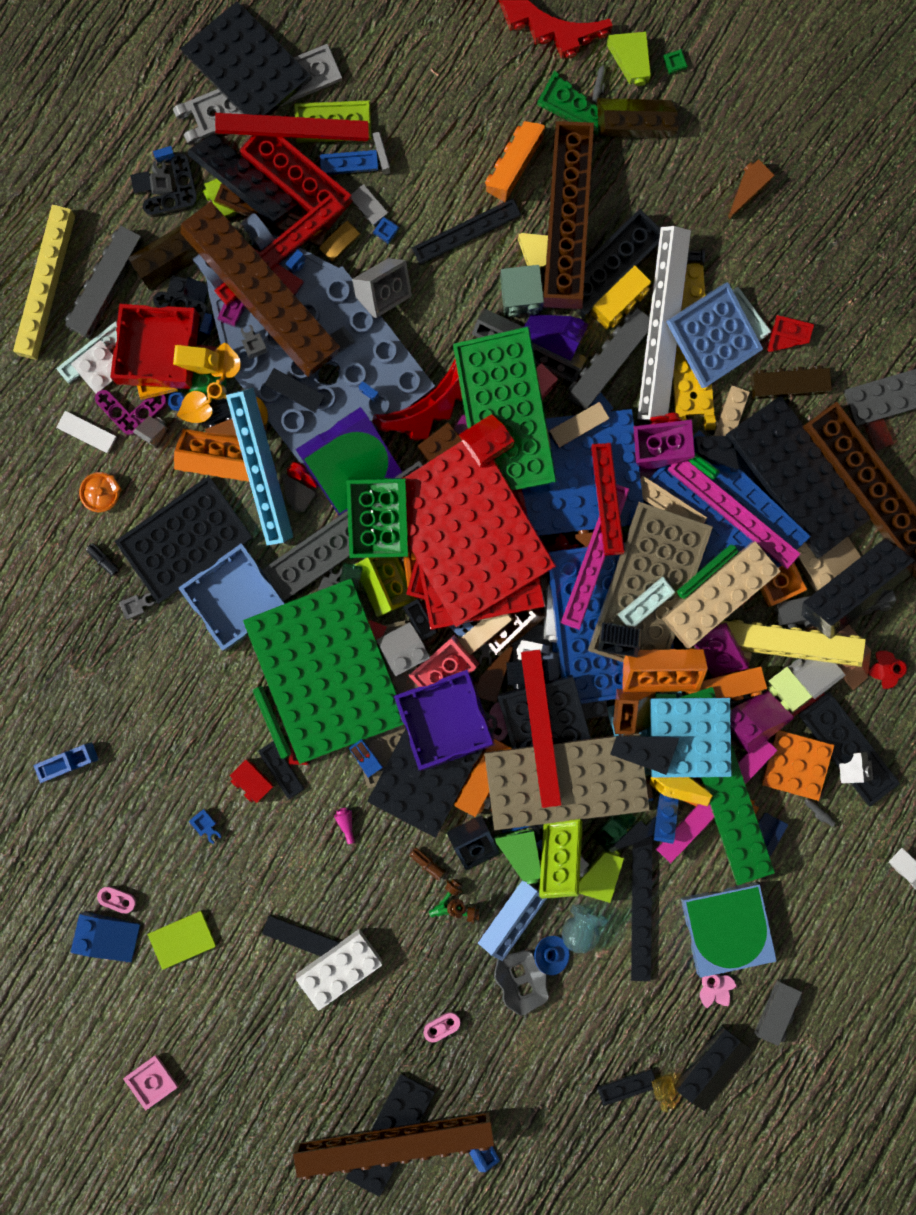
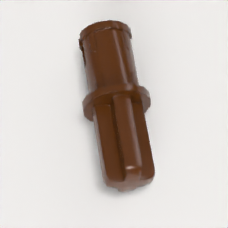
M414 848L410 853V857L422 867V870L425 869L436 880H439L445 871L432 861L433 858H429L418 848Z

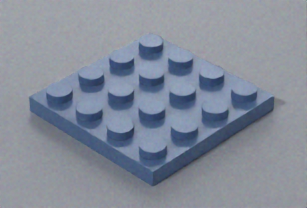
M728 282L722 284L666 321L701 388H706L763 350Z

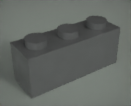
M776 980L754 1034L777 1046L780 1045V1042H784L787 1035L786 1028L788 1024L793 1022L795 1016L793 1013L795 1007L799 1006L802 1001V992L789 984Z

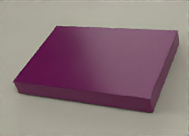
M727 622L717 625L694 645L696 649L704 650L707 668L712 678L749 668V663Z

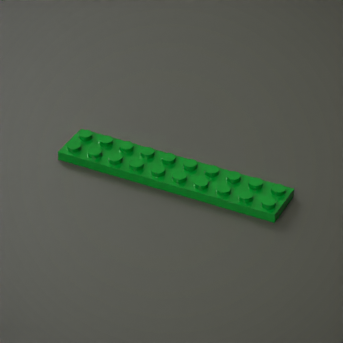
M709 687L678 698H716L713 687ZM731 744V777H701L704 788L713 795L710 807L736 885H741L774 874L775 872Z

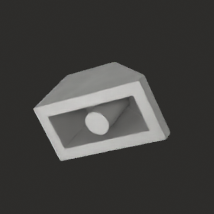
M148 416L133 432L156 448L168 431V428L165 426L166 422L159 417L152 418Z

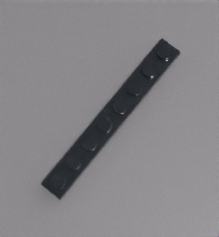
M652 835L632 845L631 981H651Z

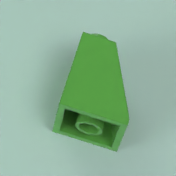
M533 829L494 835L497 845L522 881H526L527 884L539 882L541 868Z

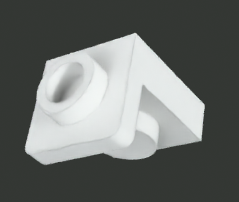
M521 640V644L517 648L518 659L522 660V651L540 649L541 653L548 654L550 646Z

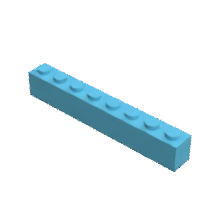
M254 388L226 395L266 544L283 543L293 538V533Z

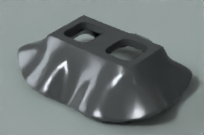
M526 950L507 954L503 961L497 959L494 978L503 990V1002L510 1010L520 1016H525L549 1000L547 974L542 973L538 969L534 954L531 951ZM522 964L525 974L514 977L511 968ZM527 982L530 983L532 992L522 996L518 986Z

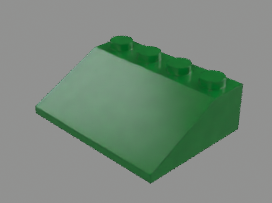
M378 477L348 478L346 484L349 558L408 557L406 479Z

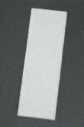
M67 411L64 412L56 427L109 454L117 438Z

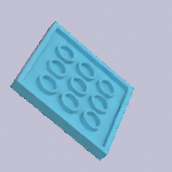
M730 698L650 699L651 737H680L667 775L651 770L652 778L731 777Z

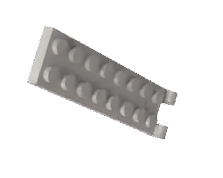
M328 44L294 57L311 75L312 80L282 105L342 81L341 74ZM218 89L185 103L178 104L173 108L177 119H184L193 113L199 126L184 133L188 145L196 144L201 139L215 134V116L210 115L212 110L217 111V113L241 114Z

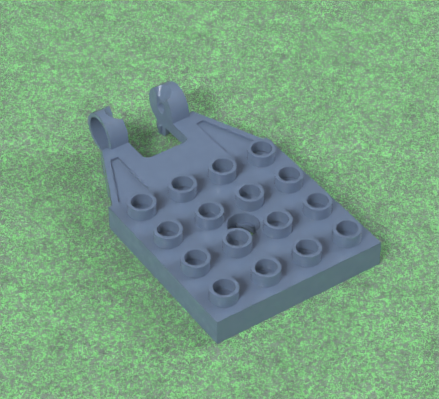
M255 213L241 222L243 229L252 241L253 247L256 246L260 251L264 250L279 237L272 235ZM300 247L279 263L280 266L288 270L285 263L297 250L304 254L306 259L305 265L300 271L294 273L304 283L295 297L329 335L345 326L355 341V344L341 353L338 352L334 358L325 364L339 367L337 382L328 385L318 382L319 370L310 377H307L246 307L236 328L218 321L217 318L224 303L214 290L224 282L200 255H197L193 258V261L207 280L220 344L227 343L237 353L241 361V368L238 374L234 376L244 390L254 388L255 396L260 398L267 408L268 422L298 461L305 467L306 465L295 449L318 434L329 430L338 421L359 407L363 409L372 422L374 414H388L403 410L414 405L435 389V385L381 316L374 318L356 298L353 280L343 266L338 268ZM249 325L253 326L255 335L260 333L267 349V353L249 359L242 344V340L245 338H243L241 328H243L245 333L250 332ZM273 368L325 395L316 413L264 385ZM362 381L379 393L376 401L371 400L359 391L358 386ZM372 422L378 434L381 433L382 431L379 430L378 427ZM306 467V469H307L306 471H307L308 474L314 479V477L312 476V474L310 473V471H309L308 468Z

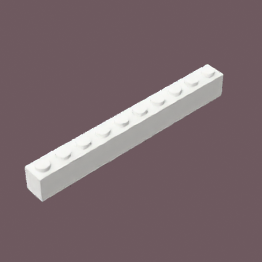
M676 226L661 227L637 417V419L651 421L650 417L664 416L669 411L677 341L666 321L681 312L691 230Z

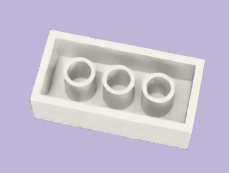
M358 929L337 946L296 974V981L319 1011L381 967L382 959L362 931Z

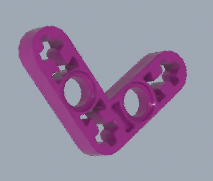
M107 390L97 392L95 402L125 434L133 436L135 435L133 432L135 428L145 420L139 417L140 410L148 409L149 416L154 418L166 407L167 398L165 395L156 396L158 398L162 397V403L160 405L156 403L153 406L156 409L154 412L147 404L150 403L152 406L155 403V397L145 399L131 413ZM108 395L107 400L113 405L109 407L105 402L100 403L102 401L100 397ZM115 408H121V417L114 418L112 411ZM124 419H126L130 424L134 423V429L132 431L130 429L126 431L128 427L123 422Z

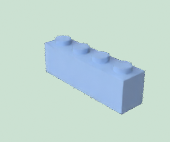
M521 881L490 927L483 934L478 944L490 955L503 961L547 898H540L539 890L531 884H527L526 881Z

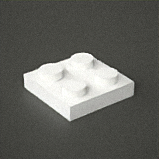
M101 340L71 363L95 394L113 381L110 378L113 354Z

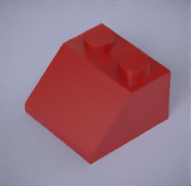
M492 414L459 434L460 439L480 468L513 448L514 440L505 426Z

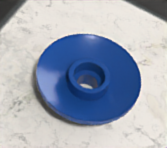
M557 936L543 938L535 949L534 958L536 966L542 973L547 975H556L562 972L569 960V949L565 941Z

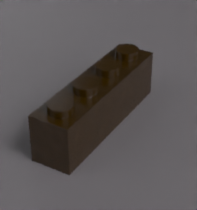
M823 365L813 366L812 369L806 370L805 367H795L793 371H786L785 368L775 369L774 372L757 370L750 377L752 400L778 398L780 395L782 397L828 394L832 391L830 368H824Z

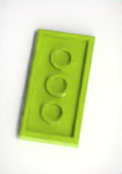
M370 100L294 104L295 117L368 121V140H372ZM296 138V143H304V142H328V141H351V140Z
M581 819L544 824L540 898L579 896L582 841Z

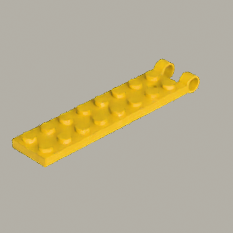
M688 264L686 266L681 311L705 296L703 266L700 264ZM677 343L672 379L675 413L679 414L682 421L687 420L686 416L704 415L705 431L715 430L716 419L714 415L712 384L706 388H701ZM695 392L697 398L692 399L690 393Z

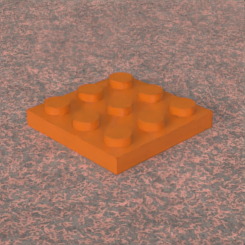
M779 730L775 734L772 745L777 751L768 760L762 785L819 801L834 744Z

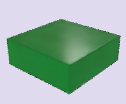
M682 49L663 56L669 75L685 70L688 67Z

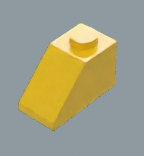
M175 345L173 365L200 375L218 372L219 353L207 348Z

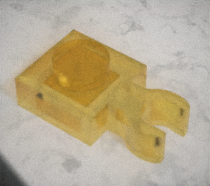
M667 1074L652 1081L655 1098L661 1102V1110L668 1113V1104L669 1108L675 1109V1102L671 1098V1096L676 1094L672 1076Z

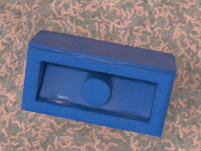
M493 1146L489 1150L479 1151V1149H473L469 1152L479 1172H487L500 1162Z

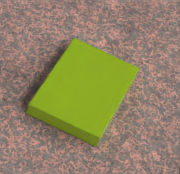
M202 910L147 934L162 970L217 946Z

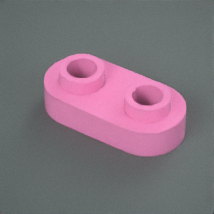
M111 886L102 888L97 895L98 902L102 906L120 913H129L136 906V900L133 895ZM106 893L111 894V899L106 898ZM125 899L129 901V906L123 904Z
M447 1012L430 1021L424 1027V1037L429 1042H437L454 1033L460 1026L459 1016L454 1012ZM450 1018L454 1020L452 1025L447 1024V1020ZM435 1028L437 1033L431 1034L430 1029Z

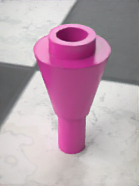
M341 808L336 811L334 818L343 833H345L347 844H352L355 842L352 833V810Z

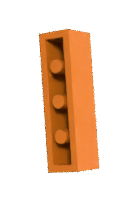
M761 666L704 680L700 687V690L713 687L716 698H732V701L744 699L743 695L749 693L751 697L760 695L762 690L767 689ZM685 691L686 695L691 694V693H694V692H697V691Z
M494 739L496 745L486 748L484 752L512 748ZM484 752L470 771L453 804L476 817L477 813L481 814L485 806L484 801L486 797H490Z

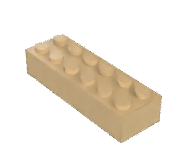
M754 541L721 567L686 599L670 610L662 619L684 646L691 648L781 571Z

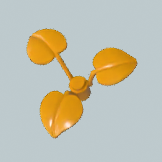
M227 343L221 344L215 350V352L219 353L218 372L211 373V375L221 378L208 385L207 397L200 391H192L185 396L177 413V416L182 420L191 423L205 422L213 413V409L209 405L212 398L217 400L227 399L226 388L221 385V382L224 381L225 376L228 378L236 376L241 368L239 356ZM256 397L263 425H266L268 422L267 408L263 401Z

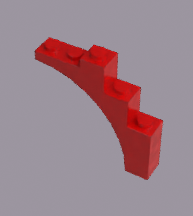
M498 0L510 31L514 29L521 30L528 24L535 45L540 43L547 44L554 39L561 59H569L579 53L580 44L586 45L595 38L599 37L602 39L607 37L611 33L613 26L610 18L590 23L568 22L546 14L529 0Z
M454 359L446 376L426 397L400 411L388 414H374L372 422L379 430L384 432L395 430L400 433H406L410 439L415 441L427 439L433 419L437 421L450 419L455 399L463 401L456 359Z

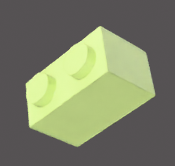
M788 667L768 681L770 693L774 697L777 695L781 700L780 703L791 713H794L812 697Z

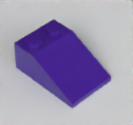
M530 315L524 327L530 328L533 343L571 361L589 324L573 316Z

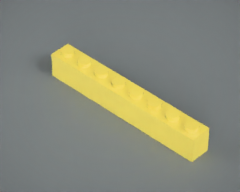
M53 204L51 206L13 352L22 357L38 359L76 216L69 208Z
M724 619L719 623L727 622L743 651L862 667L866 639H862L860 636L851 635L850 637H843L837 633L829 639L818 630L805 632L795 627L791 629H783L779 625L767 627L758 622L745 624L741 620L729 622Z

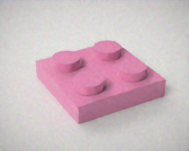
M157 1054L123 1078L145 1111L178 1088V1084Z

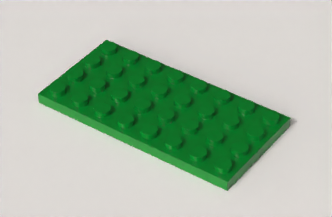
M524 327L454 343L453 348L467 427H472L492 414L505 426L514 440L513 448L494 459L512 491L557 482L530 328Z

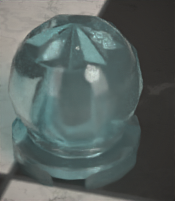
M573 904L570 909L573 917L569 918L563 925L562 938L569 950L585 954L592 951L599 943V928H605L608 919L603 915L599 918L592 914L593 910L579 904Z

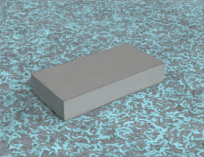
M379 132L373 133V140L383 175L390 174V166L381 134Z
M364 184L351 194L353 203L373 226L388 215V212Z

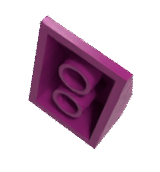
M692 420L633 426L636 464L639 466V470L660 468L695 458Z
M767 691L737 705L730 711V734L750 754L793 720L794 716Z

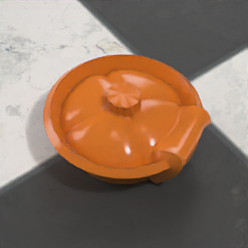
M96 472L83 480L79 495L81 502L87 509L94 512H105L114 507L122 490L114 475Z

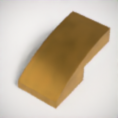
M347 220L319 249L332 262H335L343 251L355 242L361 233Z

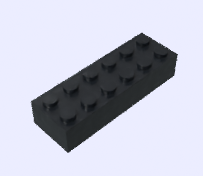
M641 209L585 262L582 309H573L583 320L591 314L593 306L634 266L638 268L659 247L661 229Z
M885 538L805 600L802 606V616L826 637L831 639L912 575L915 560Z

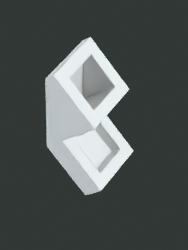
M901 848L889 863L916 889V860Z

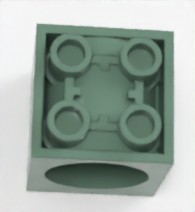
M539 265L501 269L500 283L504 316L509 315L510 318L519 317L523 313H528V315L539 314L544 304Z

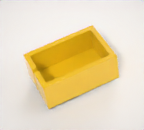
M634 266L593 306L591 315L606 330L610 326L614 328L621 321L624 313L627 315L632 311L637 300L641 302L647 296L651 281Z

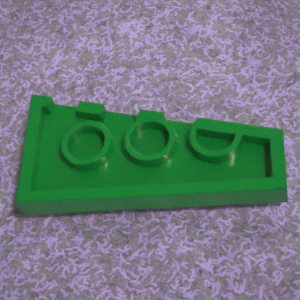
M554 70L537 101V105L569 122L594 123L593 134L599 136L597 106L592 105L586 100L587 98L582 93L579 94L568 81L565 82Z

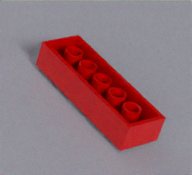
M252 135L240 149L243 158L299 203L298 205L306 212L311 211L331 193L344 206L345 210L353 202L349 192L283 137ZM343 210L339 215H337L324 227L329 230V228L335 223V221L342 215V213L345 210Z

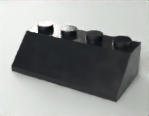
M721 1025L673 1086L689 1102L705 1111L752 1049Z

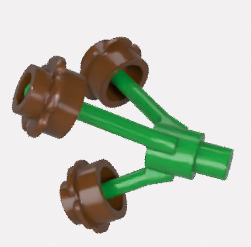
M452 879V881L447 880V885L445 886L448 893L439 905L429 910V915L431 917L450 915L455 918L467 916V922L475 924V921H479L480 909H476V905L474 907L468 906V912H466V906L461 899H453L449 904L447 903L451 895L458 896L460 892H463L461 889L462 884Z

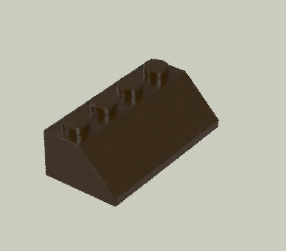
M597 99L599 137L672 138L678 132V113L671 100Z
M181 225L128 257L149 290L193 264V258L199 255L180 233Z

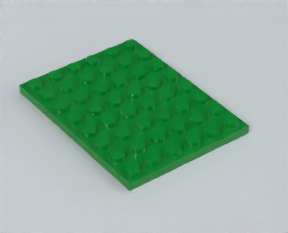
M352 578L243 620L299 764L354 744L360 739L364 740L404 725L394 698L397 695Z

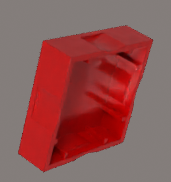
M119 304L116 327L117 342L113 351L110 378L117 385L191 389L193 372L173 365L175 345L196 347L200 315L196 309L169 306L155 308L147 305Z

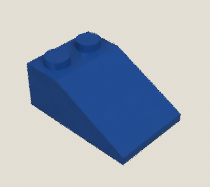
M84 911L79 914L70 953L93 958L132 962L141 924Z

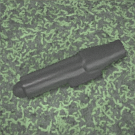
M604 65L599 68L593 89L592 101L597 102V99L604 91L606 73Z
M811 799L804 800L805 805L815 813V817L822 823L825 822L831 827L836 824L830 815L824 812Z

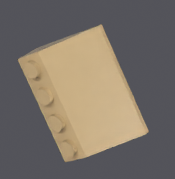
M846 537L819 559H817L808 545L804 543L797 550L800 556L795 561L813 590L817 592L861 556L849 537Z

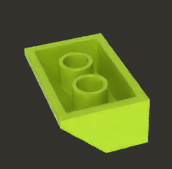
M398 557L365 558L354 565L377 617L400 609L416 600V597L406 595L408 589L406 574Z

